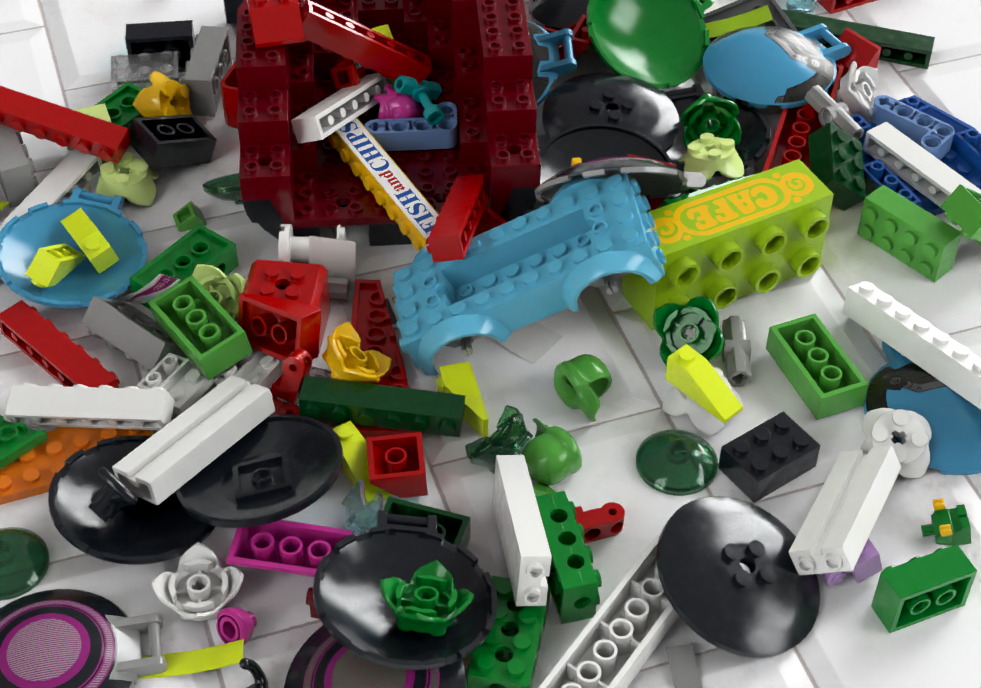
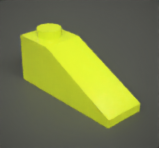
M79 208L60 221L99 274L120 260L82 208Z
M66 243L39 248L25 275L32 279L31 282L40 288L55 286L80 264L86 256Z
M685 344L668 356L665 379L725 424L743 411L742 404L708 360L689 345Z
M470 361L439 366V377L435 378L437 392L466 395L463 420L483 438L488 437V416Z
M351 420L333 428L332 430L340 439L343 449L344 460L341 470L367 505L370 507L393 496L370 484L367 442Z

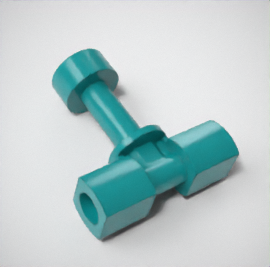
M399 75L394 82L395 91L401 94L413 95L415 102L422 103L425 108L423 116L429 125L440 123L444 118V112L439 105L433 104L431 100L438 98L442 92L441 86L436 82L427 80L417 83V80L413 77Z

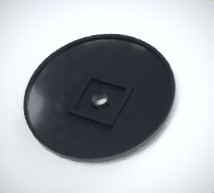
M590 73L568 79L549 93L542 109V124L549 139L566 129L579 125L593 123L613 124L635 130L647 136L667 152L675 143L679 131L678 112L672 101L662 91L638 78L616 73Z
M584 124L558 133L542 147L539 152L541 161L540 185L555 174L571 167L572 158H581L583 163L604 157H627L628 154L672 164L673 162L656 142L635 130L613 124ZM546 199V202H543L544 205L549 204V199Z
M272 414L176 490V495L180 505L190 516L212 526L246 528L276 522L309 507L332 487L343 466L342 445L337 434L328 425L319 420L295 414Z
M723 496L699 498L679 508L666 522L661 531L657 544L656 561L659 579L666 597L680 618L696 634L722 650L752 658L773 657L783 654L797 646L809 634L816 622L820 606V589L817 574L799 575L788 551L796 536L780 520L754 504ZM740 563L748 566L751 573L742 570Z

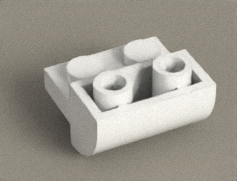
M252 348L253 352L220 373L214 379V382L218 386L229 376L233 375L249 381L251 385L255 383L269 388L282 374L283 361Z
M168 353L136 387L150 389L157 386L166 389L175 400L173 413L180 415L192 406L215 382L214 378L208 381L199 369L193 368L190 359Z

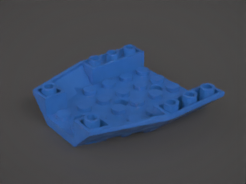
M915 95L898 100L954 128L950 151L940 161L981 190V133L971 125ZM857 113L850 117L864 130L863 136L859 139L863 147L866 132L878 125L873 122L868 123ZM862 149L864 174L878 188L885 185L934 216L945 212L893 173L880 159L876 160Z

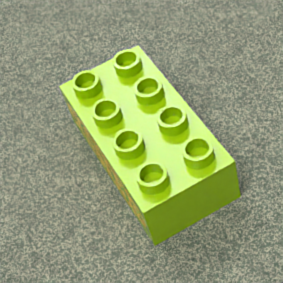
M798 159L649 211L656 225L652 230H656L661 245L657 247L661 248L666 259V263L663 264L666 275L662 276L657 282L649 284L641 275L628 273V275L622 277L621 294L652 331L655 330L654 310L665 304L676 303L685 305L694 297L704 296L709 297L717 309H724L737 298L756 291L758 293H766L772 290L778 283L796 276L801 278L808 277L815 273L822 263L821 254L826 231L830 226L829 216L834 194Z

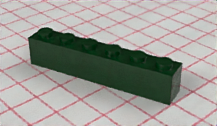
M305 376L299 396V415L337 423H346L351 420L353 424L460 437L466 395Z

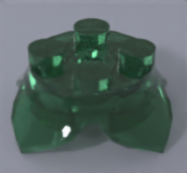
M509 405L505 406L496 426L497 430L490 437L485 436L465 445L466 455L470 459V463L484 466L493 474L495 473L496 455H520V446L522 447L527 444L533 437L526 428L522 413L517 408Z

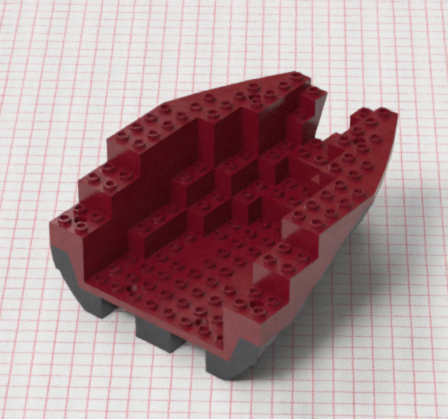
M244 0L237 9L235 69L238 86L237 125L240 141L239 181L242 203L251 222L258 223L265 231L278 240L279 231H282L281 224H292L293 237H321V227L369 225L370 246L412 244L409 237L402 234L395 220L389 218L386 209L377 203L373 193L366 190L359 176L356 177L353 174L350 165L342 160L337 149L331 147L328 136L323 140L298 144L296 135L293 132L292 119L340 90L335 87L331 68L346 59H343L339 54L331 50L326 51L311 41L256 48L249 21L247 0ZM298 0L300 11L307 0ZM310 0L370 29L388 24L394 40L430 57L432 71L425 80L438 83L442 90L438 98L432 100V103L438 105L441 102H451L456 105L458 144L449 149L386 151V153L438 214L441 212V207L444 205L446 196L449 195L450 188L453 186L456 177L483 173L486 175L490 193L486 206L504 220L509 222L522 216L527 210L533 209L537 201L535 189L540 185L541 161L536 136L537 107L532 82L533 54L524 0ZM365 69L366 75L375 74L374 70ZM380 104L374 105L357 117L364 126L368 121L378 118Z

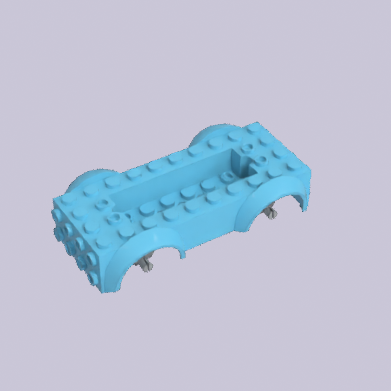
M618 173L610 177L605 175L583 178V175L573 177L571 181L565 182L553 195L550 204L472 237L464 259L434 263L432 254L427 252L425 245L414 257L412 265L393 272L394 284H392V289L397 300L394 302V306L399 315L397 326L402 337L399 339V343L403 352L409 353L414 366L420 368L426 376H436L439 373L433 365V358L443 346L452 348L461 346L462 354L469 356V353L470 355L473 353L471 343L477 338L489 336L502 343L508 339L511 332L568 308L574 312L580 309L577 299L581 291L588 285L597 288L605 284L607 294L612 295V290L614 293L618 291L615 283L618 281L617 279L628 275V273L641 275L649 284L657 282L662 276L666 275L663 267L666 259L661 248L657 247L661 245L656 230H652L656 225L651 213H647V210L651 208L646 196L639 194L641 189L636 178L631 179L628 173Z

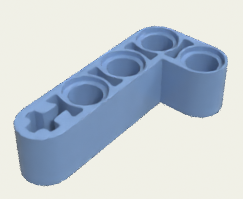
M879 95L875 97L871 113V121L874 124L880 125L888 122L939 160L950 151L954 136V128L890 96Z
M441 102L438 104L444 112V118L436 125H429L425 118L375 119L365 124V128L385 151L449 149L458 144L457 107L451 102Z

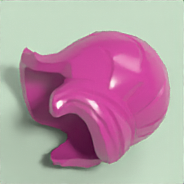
M392 84L385 85L384 89L387 94H377L374 96V101L380 104L378 118L375 119L420 118L419 103L414 101L413 95L397 93Z

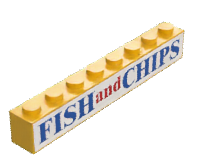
M356 117L328 136L329 143L333 149H337L342 160L350 165L353 174L356 177L359 176L363 181L366 190L373 193L377 203L386 209L389 218L395 220L402 234L409 237L415 250L420 251L426 245V239L429 238L431 228L434 227L436 217L439 214Z

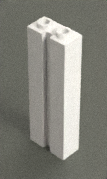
M233 375L229 376L112 466L116 478L137 497L159 505L276 411L270 389L255 383L251 385L249 381Z
M892 445L871 447L868 454H863L861 449L840 452L788 551L799 575L853 571L901 470V465Z
M496 455L492 505L516 606H546L548 592L546 576L550 575L552 556L525 456Z

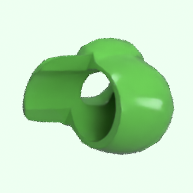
M582 354L558 364L554 370L553 381L555 390L565 405L572 409H581L590 421L595 422V415L600 408L598 398L610 388L612 378L608 368L599 358L591 354Z
M534 418L533 422L537 425L535 438L525 446L521 455L525 456L531 478L538 483L548 486L558 484L570 474L580 470L582 467L581 451L574 438L566 430L558 426L548 427L537 418Z

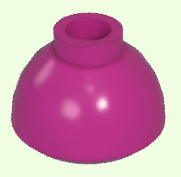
M237 607L222 609L216 619L218 635L225 644L244 639L245 645L250 640L254 627L257 624L256 617L252 612Z

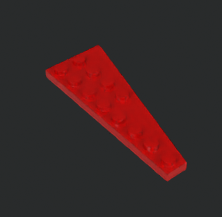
M355 279L351 325L360 337V349L362 351L375 350L392 359L388 372L380 377V382L369 384L409 388L381 281ZM354 424L364 438L413 433L412 431Z

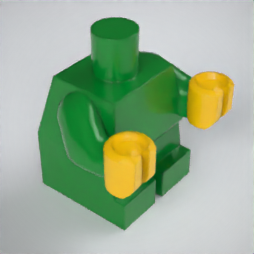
M943 498L933 499L935 511L931 515V524L921 525L923 537L934 535L936 544L953 546L958 544L959 546L971 544V527L965 505H956V508L946 509Z

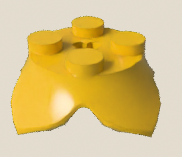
M153 71L150 75L152 85L140 91L133 102V106L144 117L192 115L189 101L190 92L187 85H181L179 82L171 80L166 75L157 71Z
M349 321L337 326L332 336L327 337L328 346L322 354V358L332 370L331 377L333 379L375 383L380 382V377L388 372L392 359L375 350L362 351L360 349V337Z

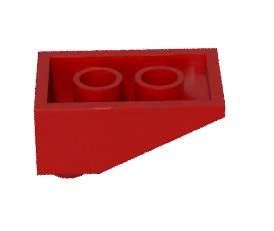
M249 293L239 294L238 325L245 331L251 348L282 361L296 349L306 350L311 355L312 360L318 358L322 309L302 301Z

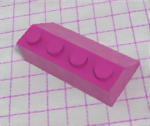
M285 520L260 526L237 528L226 558V564L315 577L317 567L324 555L327 556L334 549L336 543L353 533L355 534V531Z

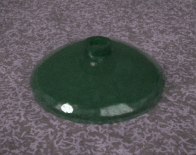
M239 173L221 176L209 180L202 185L203 191L210 196L220 200L235 201V204H243Z
M671 429L656 432L640 444L636 454V468L643 481L653 489L668 495L686 496L704 490L713 482L718 469V459L713 447L702 437L689 431Z
M19 527L0 528V601L13 599L29 592L40 583L48 570L50 556L47 545L38 534L31 530Z

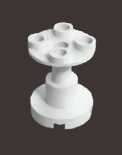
M281 224L282 231H279L278 241L279 259H283L284 262L309 261V237H293L292 224ZM337 226L336 239L347 240L345 227Z

